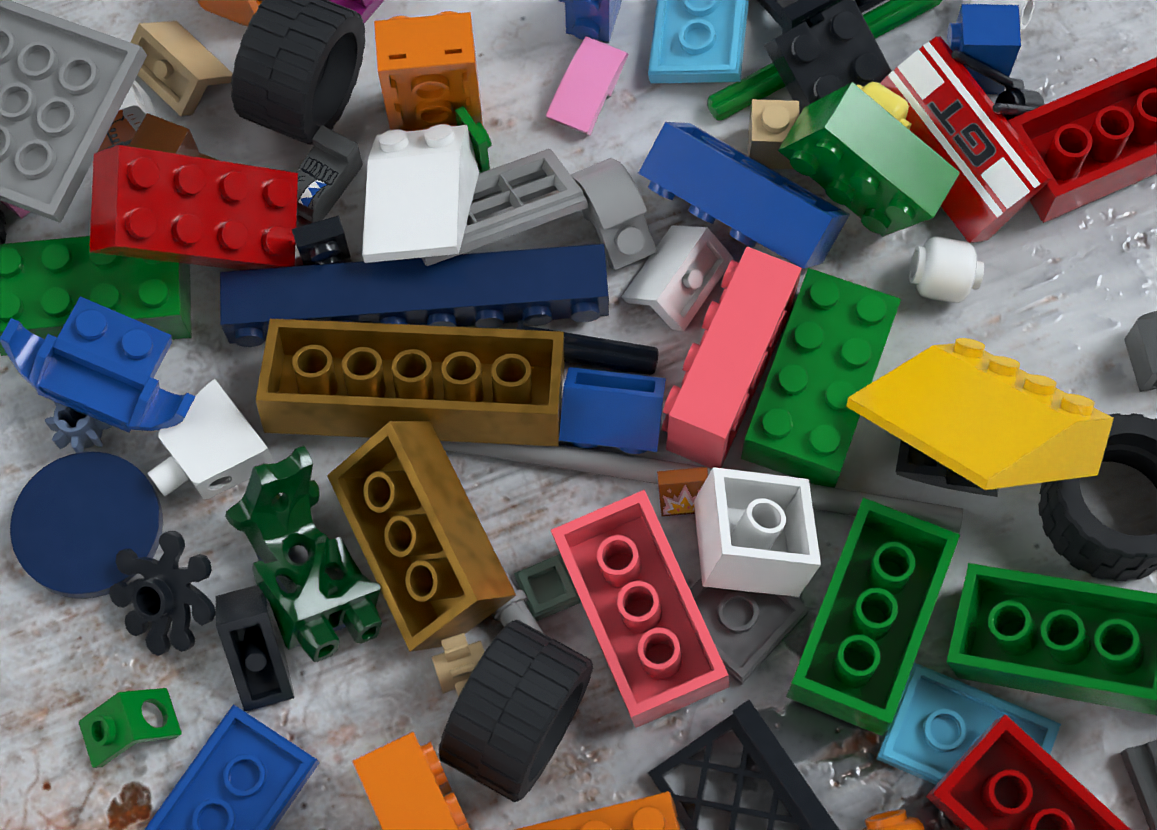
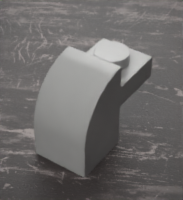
M608 158L571 174L587 199L588 208L581 211L584 218L594 224L600 242L604 244L605 255L610 268L617 270L657 252L644 216L647 209L636 184L622 163L613 158Z

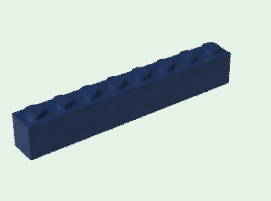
M604 244L459 254L429 266L424 264L422 258L370 263L362 261L220 272V324L229 344L235 343L242 347H256L266 341L270 318L449 327L476 326L478 328L496 329L503 326L504 323H518L519 320H524L526 325L541 326L558 319L591 322L597 320L600 316H609V293Z

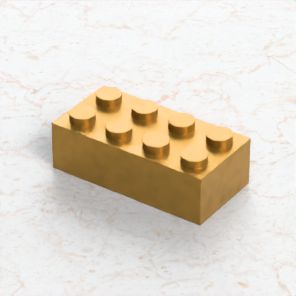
M390 421L327 475L410 652L443 647L441 640L461 633L466 634L516 596L430 421Z

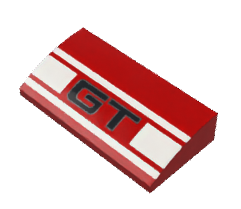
M936 36L903 61L880 84L908 102L909 108L905 120L911 123L909 130L960 172L941 205L942 209L969 243L987 241L1029 202L1052 177L1002 113L993 111L994 103L965 66L952 58L951 54L953 51L942 37Z

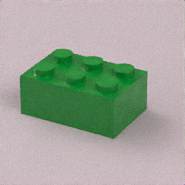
M853 82L804 107L778 149L782 155L790 160V165L794 170L812 178L825 189L827 196L832 201L845 205L861 218V223L864 227L881 236L889 235L934 218L960 174L957 169Z

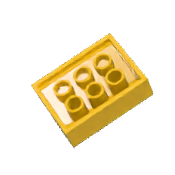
M957 338L955 343L932 345L849 396L846 405L849 409L984 490L1097 476L1114 419L1110 415L1094 408L1095 402L1090 398L1077 394H1067L1056 388L1057 382L1042 375L1029 374L1019 369L1020 363L1004 356H994L985 351L983 343L969 338Z

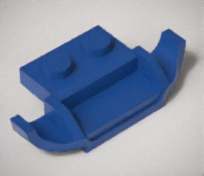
M81 296L58 337L48 334L43 339L28 331L22 326L21 322L12 318L0 337V342L20 375L37 390L38 395L128 433L131 430L155 431L178 425L183 422L196 397L187 392L185 395H178L163 390L159 387V380L154 379L172 344V335Z

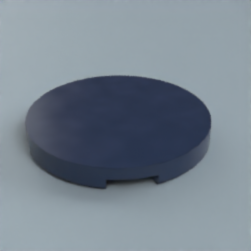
M80 452L51 462L28 481L19 494L12 512L10 523L11 543L22 568L47 590L70 598H96L109 594L110 587L118 582L126 583L136 575H126L118 570L116 554L120 550L132 549L138 557H154L159 546V538L162 535L163 513L155 489L147 477L135 465L109 453Z

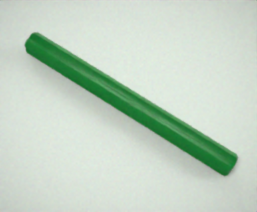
M890 0L863 14V17L874 38H877L934 8L942 0ZM771 63L742 78L741 82H735L710 95L707 99V107L716 120H723L752 105V99L761 100L785 87V84L774 64Z

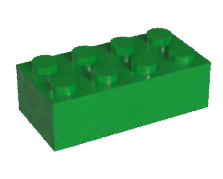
M90 236L0 244V337L11 318L21 322L22 326L28 331L43 339L48 334L58 337L81 296L172 335V340L192 338L190 264L89 252ZM0 342V355L6 356L7 353Z
M808 268L745 436L741 459L791 477L809 479L811 484L835 488L860 418L858 413L846 407L848 397L872 383L901 301L900 298Z
M863 497L786 697L883 736L892 724L960 534Z
M968 563L947 663L957 678L1157 716V593Z

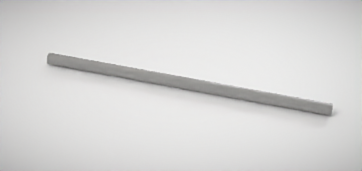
M440 441L444 450L658 484L657 471L703 467L591 448H580L566 444H559L557 447ZM707 467L709 475L712 468ZM809 484L814 510L856 516L864 497L952 532L959 533L961 529L963 508Z

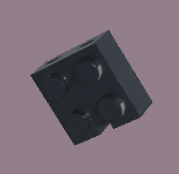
M843 0L809 19L813 26L810 29L805 21L764 45L793 101H799L800 114L804 107L851 82L864 87L870 82L880 83L892 72L855 0Z

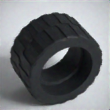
M263 0L249 22L234 62L235 66L231 80V99L234 103L233 107L236 114H239V117L308 145H313L312 138L321 125L332 130L351 98L362 65L365 48V25L361 15L357 11L328 0Z
M1120 413L1109 414L1114 419L1102 462H1116L1130 466L1145 475L1157 489V419L1147 418L1143 414L1131 413L1130 415H1121ZM1079 478L1044 482L1041 484L1039 492L1041 499L1038 508L1039 515L1043 521L1042 528L1046 537H1049L1053 543V548L1060 556L1065 557L1071 566L1079 571L1083 570L1091 574L1092 577L1113 579L1114 581H1127L1132 578H1137L1138 580L1149 576L1153 571L1157 570V533L1143 536L1128 535L1104 525L1087 507L1081 494Z
M520 620L511 621L496 635L462 689L441 736L438 748L440 761L513 802L522 800L539 779L564 737L589 684L593 672L592 660Z

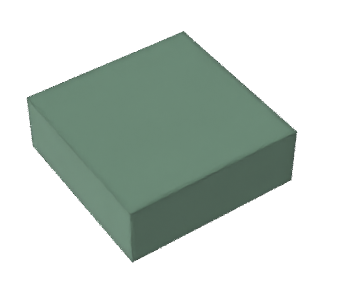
M560 554L514 573L519 589L523 590L529 599L526 605L536 622L580 603V598Z

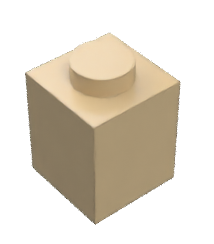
M752 99L748 126L749 157L770 169H793L790 165V160L782 155L778 149L799 117V101Z

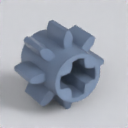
M54 401L56 405L54 417L46 418L45 423L52 431L56 432L52 440L59 449L71 443L75 452L80 453L84 452L85 448H90L94 445L98 447L103 446L101 441L103 429H109L112 427L111 425Z

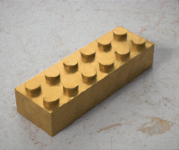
M270 318L256 394V404L264 433L371 438L390 421H430L440 441L558 447L564 377V332Z

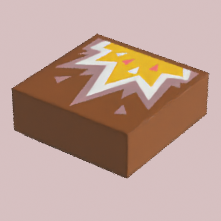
M707 467L657 471L661 517L695 514L694 500L708 477Z

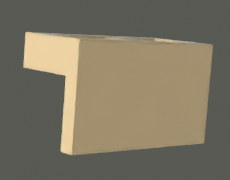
M178 21L138 24L130 43L141 46L147 57L137 75L180 116L193 115L208 85L231 83L233 73Z

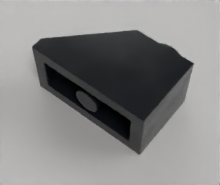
M255 585L215 596L216 628L244 711L293 699L294 691L281 634L272 608L263 591Z

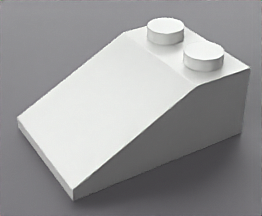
M440 124L425 130L407 132L394 129L376 135L367 165L362 252L365 263L459 254L479 175L467 125L451 127L450 125Z

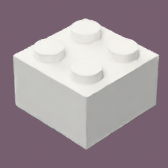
M712 468L694 500L702 586L799 597L821 566L809 479Z

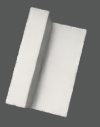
M672 225L657 245V252L650 255L622 295V299L630 304L651 306L672 330L685 331L734 257L708 227Z

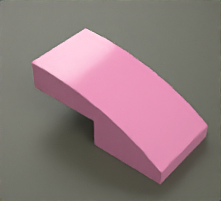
M586 36L564 74L546 117L591 135L607 95H612L629 54Z

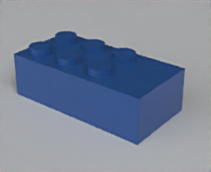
M665 122L638 174L650 180L648 188L658 195L669 200H673L675 196L680 197L691 204L688 211L696 217L712 224L717 219L732 227L729 235L739 242L750 247H755L756 243H759L803 269L823 264L850 216L848 212L691 123Z

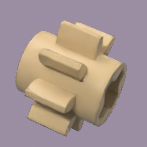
M464 633L441 640L444 653L432 656L442 692L447 693L456 690L458 697L484 654L481 641L468 644Z

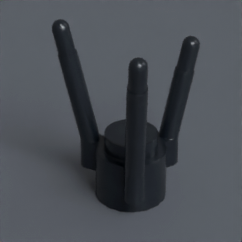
M958 50L952 52L953 59L1005 87L1006 91L998 95L992 109L996 113H1002L1007 121L1044 105V100L1040 93L1025 89L1023 80L1010 78Z

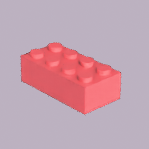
M748 246L740 262L730 261L721 283V287L724 290L719 303L712 301L702 324V329H705L700 345L693 343L684 361L682 370L686 371L681 387L673 385L663 408V413L666 416L661 430L667 432V451L709 468H722L793 309L802 270L801 267Z
M645 489L551 529L555 543L635 728L730 687L727 670Z

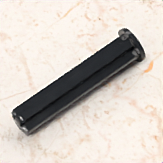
M519 320L517 330L555 331L525 326L524 320ZM564 332V361L652 375L656 371L659 356L656 347Z

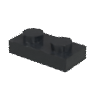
M339 215L291 229L304 266L343 263L342 260L351 258Z

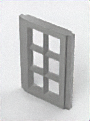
M546 149L479 173L472 200L500 190L503 193L471 204L467 220L468 226L465 228L459 254L588 208V202L583 195L582 189L551 149ZM541 175H547V177L512 189L511 187ZM555 190L559 191L557 194L526 205L522 203ZM511 206H513L514 208L513 210L504 212L502 214L490 217L479 222H477L476 220L478 218L484 217L486 215L495 213L497 211L506 209ZM459 254L422 257L425 265L429 266Z

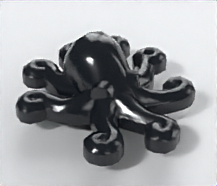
M168 531L160 536L159 544L164 553L159 561L149 557H138L132 549L120 550L116 554L118 570L126 575L141 574L144 578L136 579L129 584L118 582L111 586L109 591L111 601L117 607L124 608L133 603L134 610L126 615L124 621L126 629L131 635L138 636L145 633L149 627L148 621L152 622L151 630L147 633L145 641L147 648L152 654L157 656L168 652L171 644L181 652L187 651L195 645V637L189 629L191 613L194 621L201 626L212 622L216 614L212 601L191 584L192 582H200L209 578L212 572L211 562L207 556L198 554L189 558L188 567H179L178 562L184 552L185 541L177 531ZM171 622H172V627H171L170 635H169V637H168V636H167V633H168V631H169V629H170Z

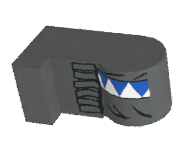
M321 125L312 138L314 146L296 172L298 173L297 215L312 223L321 221L326 217L363 166L358 143Z

